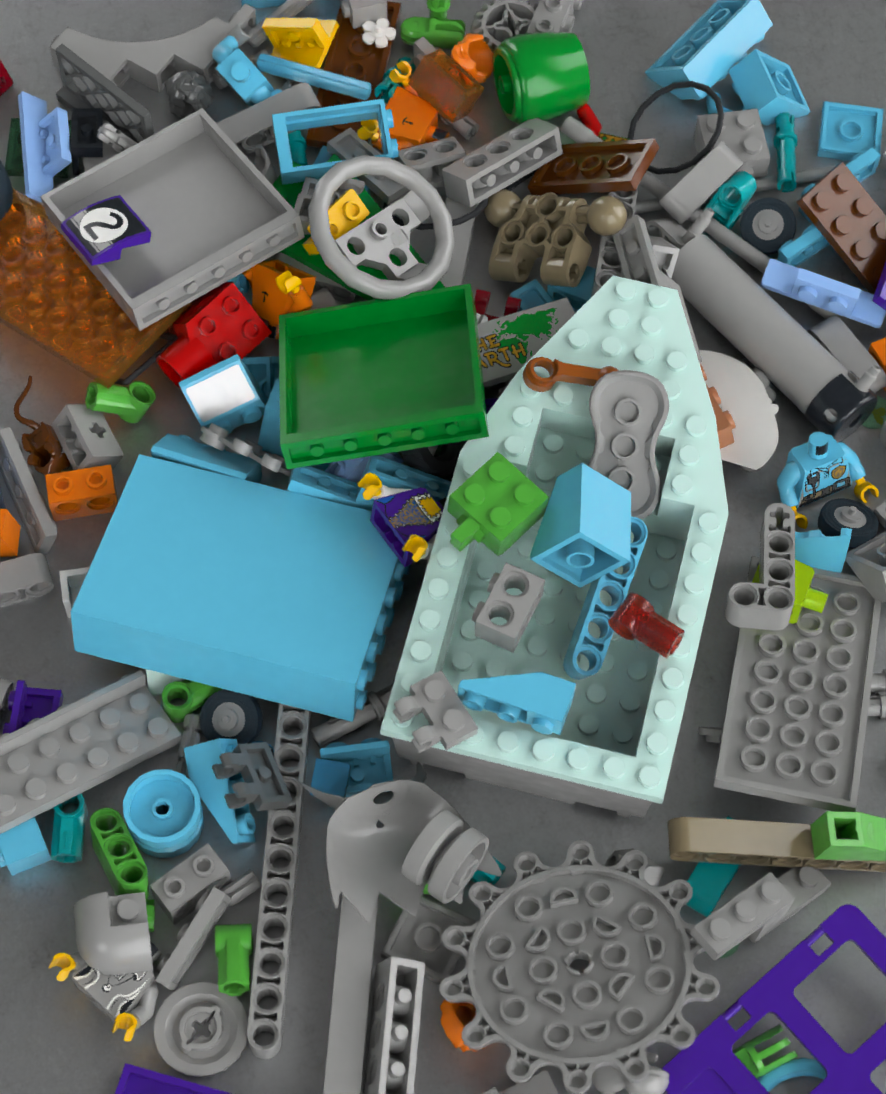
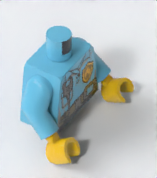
M823 432L810 434L807 443L792 448L788 453L786 465L777 478L781 503L792 508L795 513L796 523L802 529L807 528L808 519L805 515L798 513L796 508H801L852 486L853 481L856 482L854 494L862 502L867 503L864 498V492L867 489L876 498L879 496L877 487L865 480L866 472L857 454L845 443H837L832 435Z

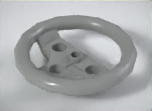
M359 155L335 163L316 182L308 207L311 238L325 265L347 286L375 299H395L410 293L431 290L448 272L455 248L452 217L438 191L415 169L389 157ZM361 175L384 176L404 185L410 190L401 199L334 240L330 232L328 209L333 193L346 180ZM392 215L399 216L403 220L404 226L396 224ZM430 217L433 222L436 244L431 262L427 265L416 260L409 250L410 232ZM347 243H351L353 245V248L358 255H355L349 251ZM389 254L397 256L401 261V266L393 264ZM363 265L381 270L388 280L376 278L359 270L357 267Z

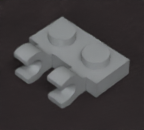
M442 670L411 685L409 692L412 696L403 697L394 703L396 709L393 710V713L400 724L421 712L430 724L412 732L414 739L411 742L418 753L429 749L440 741L444 748L448 750L478 733L477 725Z

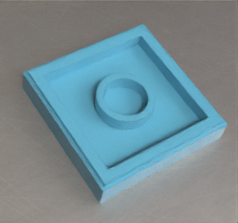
M824 101L821 112L817 157L849 161L857 153L863 154L872 147L880 154L884 109Z

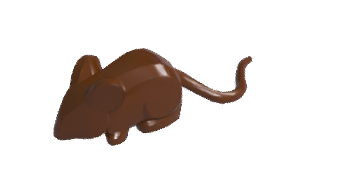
M29 376L24 391L14 405L16 419L34 430L30 434H22L23 449L30 453L27 463L28 465H33L35 470L43 475L59 473L63 469L69 468L71 464L66 454L62 453L63 448L54 429L44 422L38 424L31 419L24 418L19 412L20 405L32 385V376Z

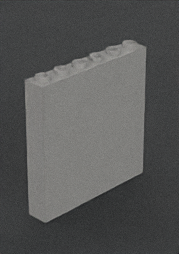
M203 108L40 196L49 220L139 331L305 237L300 215ZM120 195L152 232L151 240L149 243L123 248L119 260L91 266L62 231L61 223L91 204Z

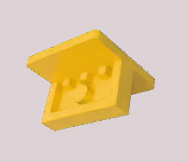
M311 17L266 18L262 25L264 32L274 46L271 56L319 69L339 27L336 20H318Z

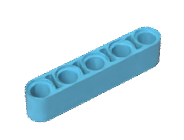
M631 517V531L634 535V541L630 547V562L622 565V574L611 571L590 584L563 662L565 672L573 679L581 680L596 674L602 667L647 540V526L637 517ZM601 590L610 594L612 599L610 606H606L601 602L599 597ZM590 622H594L599 626V638H594L590 635L588 631V624ZM578 654H583L587 657L589 661L587 671L580 669L577 665Z

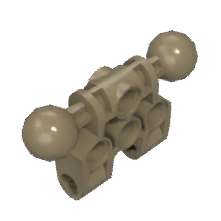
M507 189L498 191L488 198V204L484 208V214L488 222L499 228L489 260V274L494 280L521 283L527 280L535 260L542 257L540 277L544 284L576 287L582 279L592 251V246L584 234L587 224L595 233L602 236L615 235L622 230L627 220V211L624 204L619 199L608 195L599 197L591 205H588L583 198L558 197L552 192L541 196L527 195L521 201L515 192Z

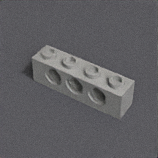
M538 118L529 119L443 168L442 175L446 196L471 208L560 156L563 152L559 127Z
M391 956L376 964L363 1094H414L425 962Z

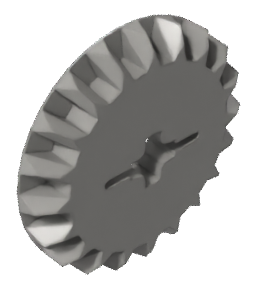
M207 982L192 983L174 991L159 1008L153 1030L155 1045L160 1056L169 1067L180 1072L182 1075H190L196 1078L201 1076L213 1077L216 1073L227 1070L232 1063L238 1061L243 1049L246 1048L248 1017L240 1000L236 996H228L225 993L219 992L217 984ZM211 1019L208 1026L210 1035L207 1038L201 1035L198 1039H194L193 1037L196 1032L193 1026L196 1023L202 1026Z

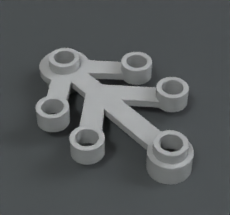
M211 423L209 428L201 427L200 431L203 433L199 439L221 451L224 450L225 446H228L241 455L249 456L264 467L274 472L279 471L290 477L291 471L287 469L283 457L275 453L273 456L267 453L261 455L262 446L246 438L244 441L236 437L232 440L227 437L229 431L214 423Z

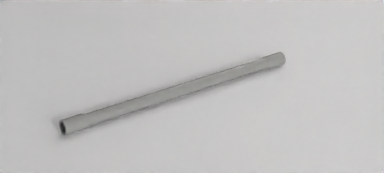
M569 116L560 128L562 133L576 143L605 142L572 116ZM647 171L639 183L641 187L660 200L671 190L670 187ZM698 208L688 220L694 224L703 211ZM711 218L704 231L764 273L770 258L714 218ZM808 304L812 310L825 319L832 315L841 316Z

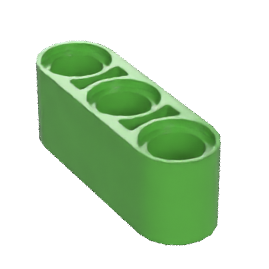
M113 808L98 809L90 818L92 847L115 895L145 892V899L147 900L149 896L147 866L121 814Z

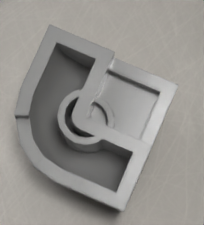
M103 892L82 898L74 904L73 913L77 948L80 957L90 967L102 972L104 975L153 971L145 892L108 896V892Z

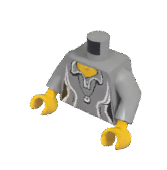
M150 941L153 964L162 953ZM62 952L57 953L50 962L49 969L55 966L62 968L56 977L60 982L64 981L70 972L74 973L71 978L75 986L114 1022L112 1032L115 1033L118 1029H121L123 1032L127 1030L124 1037L125 1041H131L135 1030L152 1018L159 992L157 988L158 982L155 981L156 976L152 971L104 975L102 972L90 967L80 957L79 952L70 955Z

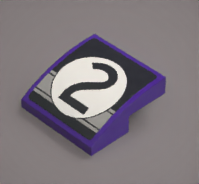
M120 195L91 204L61 223L62 231L91 266L119 260L123 248L149 243L151 240L152 232Z

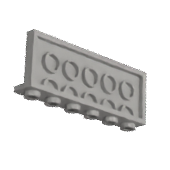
M142 670L133 674H126L105 688L95 689L86 697L72 704H64L55 712L43 718H35L28 722L26 726L12 733L0 735V834L181 743L182 734L145 686L146 675Z

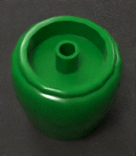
M540 32L519 34L503 40L494 51L493 77L495 89L502 111L509 120L519 125L534 118L550 121L588 103L590 96L589 68L584 49L574 33Z

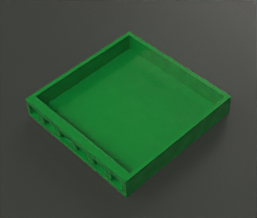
M471 283L410 293L395 299H373L279 315L280 447L287 469L489 437L476 308Z

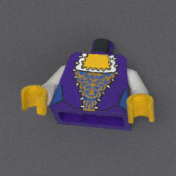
M366 473L357 485L365 489L362 494L365 500L374 499L370 517L371 523L404 567L409 566L413 562H418L420 559L429 560L447 497L435 501L427 489L422 487L412 490L389 488L382 485L381 480L375 474Z

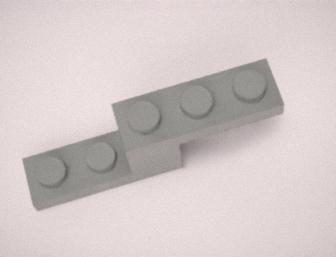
M636 215L626 221L622 230L613 235L624 277L678 290L699 363H701V355L680 285L659 270L645 221L639 215Z
M810 866L803 868L793 867L778 879L770 872L695 925L690 934L715 961L747 937L753 944L827 891L831 882L819 869H814Z

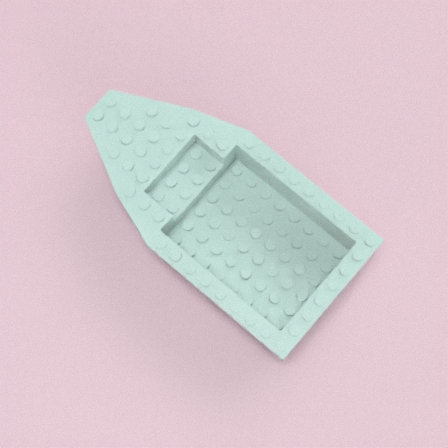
M613 275L531 358L545 357L552 362L556 359L563 363L601 369L606 366H612L619 371L643 372L657 378L664 385L668 394L669 412L655 447V461L661 482V495L653 512L642 519L648 530L647 540L602 667L596 674L581 680L571 678L564 670V657L591 583L579 588L530 560V554L543 517L500 556L492 552L484 543H478L476 540H473L460 552L450 543V536L459 525L456 523L457 519L447 511L449 496L497 452L547 494L549 499L557 477L580 463L588 465L593 455L595 431L589 410V398L593 386L556 381L554 386L546 392L534 391L525 384L523 379L526 363L517 372L487 413L489 437L468 440L460 450L380 730L381 735L393 738L397 757L411 760L412 765L417 766V762H420L423 767L424 764L451 770L465 774V778L573 805L575 802L605 808L617 811V816L630 818V815L644 818L652 802L662 804L729 512L716 417L678 290ZM534 367V371L539 377H550L549 372L545 368ZM631 531V543H633L634 535ZM506 563L545 579L543 596L514 653L475 636L476 622L472 621V616L480 601L485 603L490 595V592H487V588L495 572L500 574ZM621 566L613 571L617 574H622L623 567ZM509 588L506 590L508 594L514 596L520 595L522 593V591L517 588ZM601 590L599 595L601 602L606 606H610L612 602L610 594ZM495 617L491 619V622L496 625H503L507 623V620L502 617ZM590 622L588 624L590 635L594 638H599V626L594 622ZM578 654L577 665L580 669L587 671L589 668L587 657L583 654ZM442 670L457 695L461 680L544 672L576 683L574 698L560 735L555 733L542 734L535 731L529 724L520 721L515 723L507 722L499 718L497 713L485 709L475 711L465 706L478 727V733L448 750L444 748L440 741L429 749L418 753L411 742L414 739L412 732L420 727L430 725L421 712L400 724L393 713V710L396 709L394 703L397 700L406 696H412L409 692L411 685Z

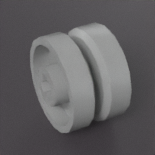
M447 809L443 810L426 825L413 843L403 863L401 874L417 886L428 882L427 892L445 905L451 902L472 878L485 856L489 839L473 827L463 831V821Z

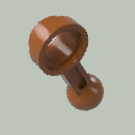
M537 357L527 363L523 371V379L530 389L537 392H546L554 386L556 381L594 387L602 376L619 370L612 366L599 369L563 363L556 359L552 362L548 358ZM534 367L545 368L549 372L550 377H539L535 373Z

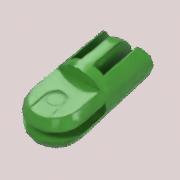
M410 17L402 22L400 35L401 39L411 46H414V42L424 37L433 47L452 50L458 44L457 42L462 41L465 36L466 25L462 20Z
M781 1024L732 1050L756 1079L798 1057L796 1051L793 1050L764 1066L762 1059L791 1044L788 1037L758 1053L755 1050L754 1046L769 1040L774 1035L783 1031L784 1029Z

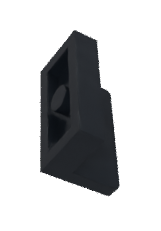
M72 108L71 155L73 176L79 175L80 157H103V142L97 137L98 129L103 125V108Z

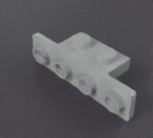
M540 0L526 33L571 32L575 20L574 10H580L583 0Z

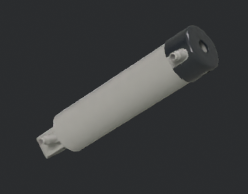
M705 208L703 213L698 216L694 224L687 231L676 220L669 217L645 222L649 236L663 238L680 249L671 279L680 285L683 297L757 369L762 371L769 381L803 412L806 419L820 432L832 435L837 442H840L854 433L866 421L878 402L877 395L870 387L877 379V375L881 371L880 367L876 364L872 365L860 379L852 371H848L712 240L704 235L703 232L714 215L713 209Z

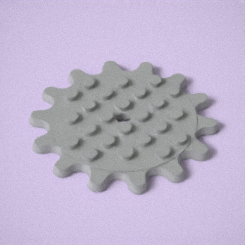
M578 840L571 843L568 847L565 862L557 867L544 865L533 852H521L516 855L513 861L517 878L511 886L497 888L488 882L481 881L475 883L469 889L470 901L481 911V916L477 923L467 927H448L442 935L444 946L448 950L464 956L466 965L460 973L448 976L441 981L439 985L441 997L450 1003L465 1002L474 1005L476 1008L475 1018L463 1028L462 1040L467 1047L473 1050H480L493 1043L507 1045L510 1048L511 1054L506 1064V1073L516 1083L527 1082L534 1072L543 1066L559 1068L563 1074L564 1087L572 1094H584L591 1086L593 1072L601 1066L616 1067L628 1081L640 1083L649 1074L650 1067L645 1056L648 1046L663 1042L683 1050L693 1044L696 1033L694 1027L683 1018L681 1013L682 1007L689 1002H710L720 992V984L714 976L702 973L695 968L693 963L694 957L705 952V950L690 934L695 925L684 922L680 916L681 908L692 898L693 890L691 885L681 879L674 880L661 887L650 885L644 877L648 867V857L645 853L638 850L625 853L616 865L603 866L595 860L593 846L587 841ZM576 959H584L589 962V966L583 970V973H580L570 968V963Z

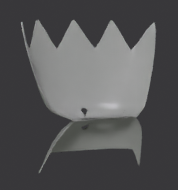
M417 762L416 775L410 780L399 779L373 784L368 789L348 798L325 793L296 781V783L306 788L315 797L336 810L329 818L326 831V865L332 900L337 909L339 895L342 893L366 923L371 921L379 893L412 916L416 915L426 883L420 886L414 884L401 874L402 866L417 837L438 813L447 809L463 821V831L471 828L449 802L424 783L427 777L420 762ZM390 791V792H387V793H384V794H382V795L377 796L378 794H380V793H382V792ZM378 820L383 824L382 828L376 826ZM487 849L477 870L501 876L502 873L498 864ZM464 888L453 899L458 904L462 903Z

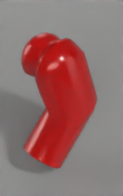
M586 104L580 107L576 113L583 125L592 130L598 137L602 131V125L590 105Z

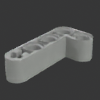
M773 503L765 510L760 531L759 583L738 582L729 590L724 614L726 620L733 626L781 630L789 624L795 601V513L786 504Z

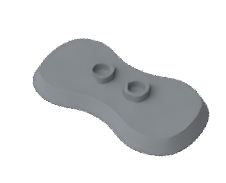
M630 370L613 371L602 376L596 382L590 394L589 410L595 431V446L587 466L630 491L631 517H637L642 520L653 512L661 495V482L655 461V447L657 438L668 416L669 399L664 385L652 375Z

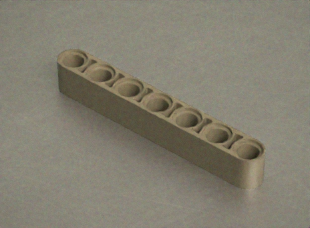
M678 817L669 820L667 823L669 857L675 861L795 868L810 866L814 869L886 872V861L814 859L811 824L700 817Z

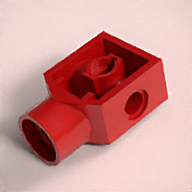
M225 282L208 292L173 323L174 332L178 339L158 355L156 361L164 374L180 388L178 382L236 354L242 360L272 332L233 282Z

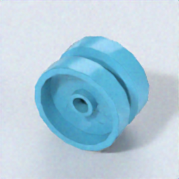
M170 769L152 770L139 776L129 786L123 800V816L127 828L140 850L147 855L157 858H174L189 851L197 843L204 828V812L200 795L194 783L184 774Z

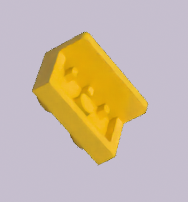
M348 189L328 209L330 232L334 240L360 225V222L370 214L353 189ZM309 225V226L307 227V230H308V232H309L310 235H311L310 225ZM311 237L302 244L309 255L320 254Z

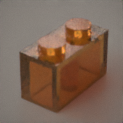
M441 48L422 58L408 82L422 99L427 100L438 110L443 118L451 123L468 116L485 89Z

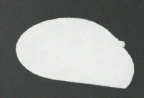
M699 350L702 359L700 364L707 376L705 383L708 388L714 386L721 399L719 406L722 412L728 410L736 428L732 429L734 443L720 449L721 460L758 470L771 458L777 447L779 430L774 415L778 412L779 407L776 404H772L764 384L747 365L723 353Z

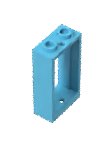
M384 99L272 114L282 185L304 182L305 177L320 179L335 163L344 161L293 167L288 131L377 119L383 155L376 156L392 159L399 157L396 138L391 139L389 128H394L392 110L385 109Z

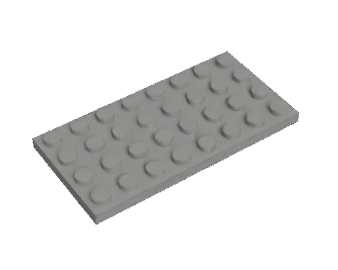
M751 557L747 582H752L760 562V557ZM813 568L815 573L810 588L829 594L822 613L803 607L797 623H789L781 630L739 627L713 787L829 811L855 812L860 784L881 601L871 596L857 576Z

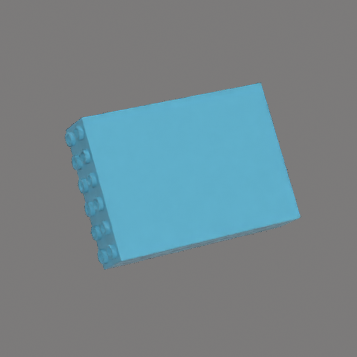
M139 454L71 609L74 650L353 722L357 709H364L368 690H365L367 682H372L377 668V662L374 661L376 655H381L386 641L384 631L386 627L390 628L395 613L393 604L395 600L399 601L404 586V582L401 580L403 574L408 575L411 564L404 567L370 521L372 511Z

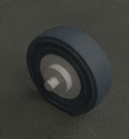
M771 197L758 199L752 202L742 214L740 220L741 236L743 240L763 254L778 253V250L786 241L794 239L796 233L794 212L782 200Z
M837 498L826 502L818 517V528L825 536H840L841 528L852 529L848 547L850 549H855L873 539L878 531L879 524L875 513L866 505L851 499Z
M223 689L211 695L202 707L200 726L208 741L225 738L237 739L238 744L252 743L256 740L262 729V710L253 696Z

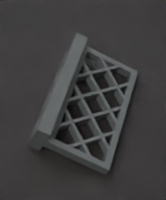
M61 44L55 49L63 87L56 92L57 100L71 111L72 108H103V124H111L117 129L116 132L121 131L137 143L154 134L151 112L65 45Z

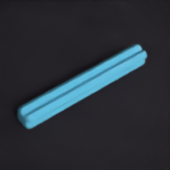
M264 53L260 54L256 64L257 69L261 72L301 83H308L312 86L362 100H367L372 90L369 82Z

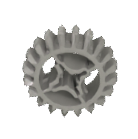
M492 0L490 5L483 4L481 11L476 12L473 24H471V33L483 35V40L494 53L506 38L526 34L538 3L530 5L529 0H501L500 2Z

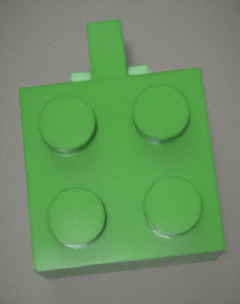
M497 452L449 496L447 511L457 519L456 523L459 525L451 534L450 543L460 552L473 540H476L478 543H484L492 552L500 556L544 516L549 496Z

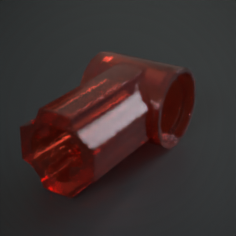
M633 592L627 595L608 620L610 627L618 635L627 640H634L635 638L665 658L673 655L685 633L683 629L657 614L648 600Z

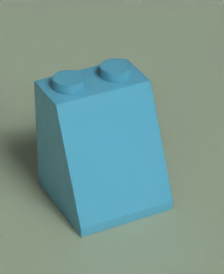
M580 463L557 477L530 554V560L581 588L630 562L631 492L584 463Z

